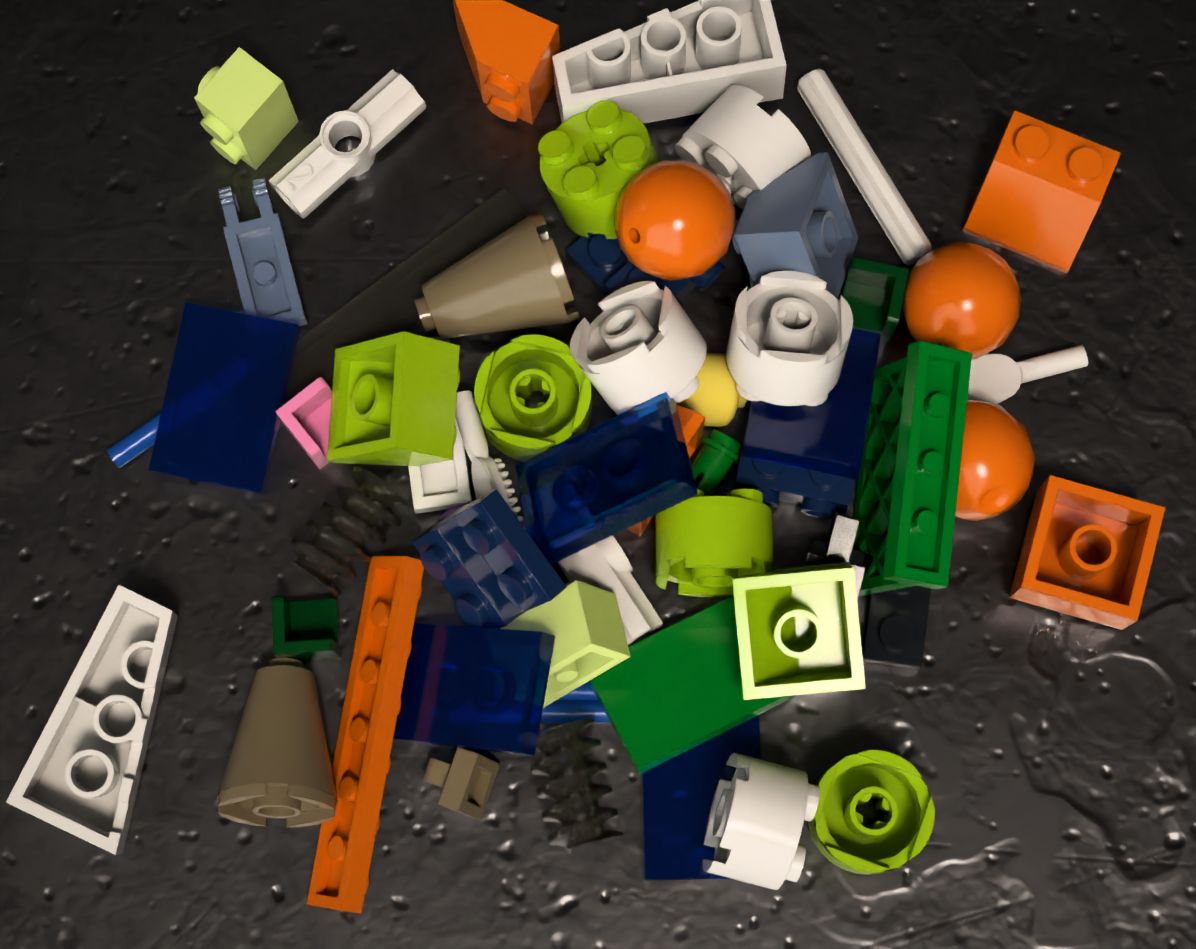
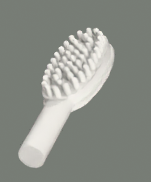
M1078 345L1018 362L1002 354H985L971 360L967 400L999 404L1012 397L1022 383L1088 366L1086 350L1083 345Z
M472 391L458 392L456 420L465 450L472 462L471 474L476 499L497 489L515 516H517L521 508L519 506L513 507L518 502L517 497L510 498L512 493H515V489L509 488V485L512 484L510 479L505 480L509 472L502 471L501 468H504L505 464L502 463L500 458L493 459L489 456L487 439ZM517 516L518 520L521 523V521H523V517Z

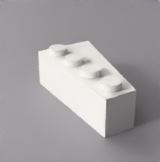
M698 0L672 12H669L668 8L647 16L646 23L625 32L618 28L552 56L555 93L562 123L581 112L588 111L595 103L607 100L615 102L619 109L632 113L643 124L704 113L731 85L736 84L748 87L762 95L764 98L759 103L783 99L787 67L771 0Z
M118 585L6 803L114 855L123 853L178 618L176 613Z

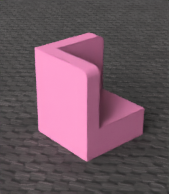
M322 377L317 378L275 411L283 425L319 470L329 463L327 461L332 399V391Z

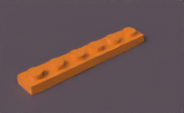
M371 556L332 764L338 803L336 805L335 817L331 821L321 824L306 905L362 914L364 897L369 885V870L375 837L380 825V809L385 781L391 764L390 754L395 726L401 709V693L407 660L412 648L411 638L417 605L422 593L424 567L421 560L409 556Z

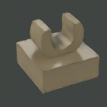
M458 747L452 765L430 758L423 781L443 788L438 802L439 805L482 820L501 764L478 753Z

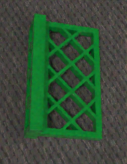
M917 341L908 345L907 357L870 370L867 393L868 404L864 420L854 517L860 520L853 549L865 551L862 566L866 568L859 596L913 586L931 589L948 587L972 353ZM889 383H890V385H891V387H892V391H891V393H890L889 396H888ZM901 413L900 420L898 424L895 425V422ZM884 443H885L886 446H885V448H884V450H883V452H882V447H883V445H884ZM894 470V476L891 482H889V478ZM879 499L880 503L875 510L876 502ZM888 527V533L885 539H883L882 536L886 528ZM871 556H872V557H873V561H872V563H871V565H870V567H869V560H870V558H871Z

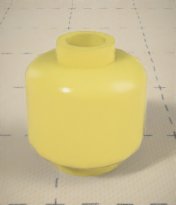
M706 353L704 363L696 375L699 380L697 390L689 398L681 402H672L670 400L667 402L694 410L705 417L704 426H727L734 418L737 408L745 407L747 399L737 392L736 381L733 379L727 366L726 354Z

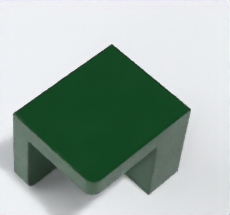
M852 258L846 274L842 296L848 302L852 311L853 334L891 341L900 318L909 273L908 268Z
M272 596L273 651L277 658H293L301 662L342 659L339 601L336 598L290 602L285 596Z

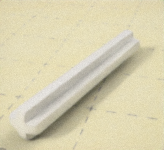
M818 68L805 74L798 80V92L903 263L908 266L917 263L921 257L932 250L930 241L825 71Z

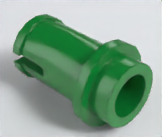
M715 429L711 431L709 437L702 436L699 442L703 447L677 489L695 488L702 490L704 496H714L733 463L739 464L740 457L738 454L742 449V445Z

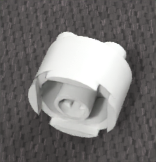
M736 84L731 85L683 134L674 148L682 160L698 163L719 177L730 192L733 204L743 210L750 194L757 190L761 191L773 180L809 159L811 152L802 134L785 114L778 109L770 116L757 105L764 98L762 95L748 87Z
M776 271L761 276L759 284L753 286L748 291L746 287L739 294L727 345L726 361L728 369L736 381L737 392L743 398L750 401H764L780 406H818L827 399L828 393L834 388L840 377L853 328V315L848 302L842 295L840 300H838L833 294L825 290L827 282L817 276L804 272Z
M641 281L620 288L598 303L603 312L591 324L584 317L574 330L570 341L572 357L608 406L616 412L621 420L634 419L642 412L654 409L669 400L681 402L689 398L699 386V380L696 375L706 357V342L675 296L666 286L663 290L659 289L653 281Z
M733 753L726 765L736 767L737 769L732 781L719 780L706 827L704 845L715 848L714 861L703 859V870L719 876L778 890L785 880L797 882L801 875L806 847L798 843L804 820L811 822L817 811L820 787L808 783V776L805 771Z

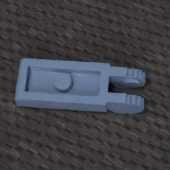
M265 177L253 180L252 192L261 217L242 222L239 213L241 210L240 204L232 187L219 189L220 201L227 225L223 227L248 329L253 339L308 324L282 222L278 213H275Z

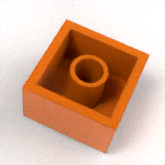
M1050 475L1037 488L1009 598L1116 629H1125L1138 621L1166 507Z

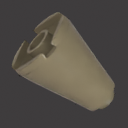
M541 211L527 216L421 285L424 296L415 299L414 302L426 332L437 329L440 339L565 324L580 319L574 305L564 307L565 303L574 301V297L552 238L549 239L547 231L538 234L536 230L537 227L547 224Z
M275 658L268 662V666L258 669L255 673L217 794L218 813L227 819L248 825L267 827V817L287 818L286 828L319 825L331 821L335 817L338 801L315 675L312 671L303 668L304 664L300 660Z

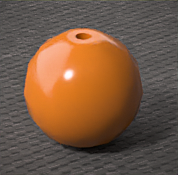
M682 159L663 160L648 165L635 174L623 188L614 214L615 233L619 245L628 260L641 271L668 281L696 277L713 267L727 253L736 225L735 207L730 192L722 180L698 163Z
M947 243L921 257L908 274L902 311L909 332L916 341L929 342L972 353V360L1003 345L1019 318L1021 293L1013 269L1004 258L994 251L973 243Z
M967 400L955 513L957 518L974 521L994 518L1018 503L1029 487L1035 464V454L1031 439L1025 426L1011 412L998 404Z

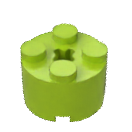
M608 100L597 102L588 111L569 118L557 127L556 130L546 133L538 145V151L541 155V176L559 212L572 231L588 238L587 233L604 234L607 240L617 239L614 214L623 188L642 169L648 165L660 162V158L643 122L632 113L619 109L615 102Z
M522 335L512 339L510 343H507L498 350H494L485 358L477 373L474 396L478 415L487 439L503 454L515 460L529 463L561 459L566 457L585 435L592 415L591 381L572 357L570 347L567 344L545 335ZM533 391L543 392L544 402H539L536 408L526 407L525 399H530Z
M695 488L675 489L669 492V503L661 506L655 513L656 584L659 588L666 590L667 581L678 583V594L707 598L733 596L732 578L774 570L772 510L763 504V493L759 490L737 489L730 491L728 496H704L702 490Z
M881 750L853 753L829 767L815 783V785L820 787V798L813 820L811 822L808 821L811 839L820 852L839 868L865 875L891 871L908 863L927 844L934 826L935 807L932 796L921 774L906 759L894 753ZM870 798H873L877 801L876 811L884 815L883 822L877 821L866 828L862 825L863 816L856 812V805H863Z

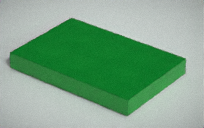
M734 596L724 599L628 646L631 657L588 681L639 775L796 696L743 699Z

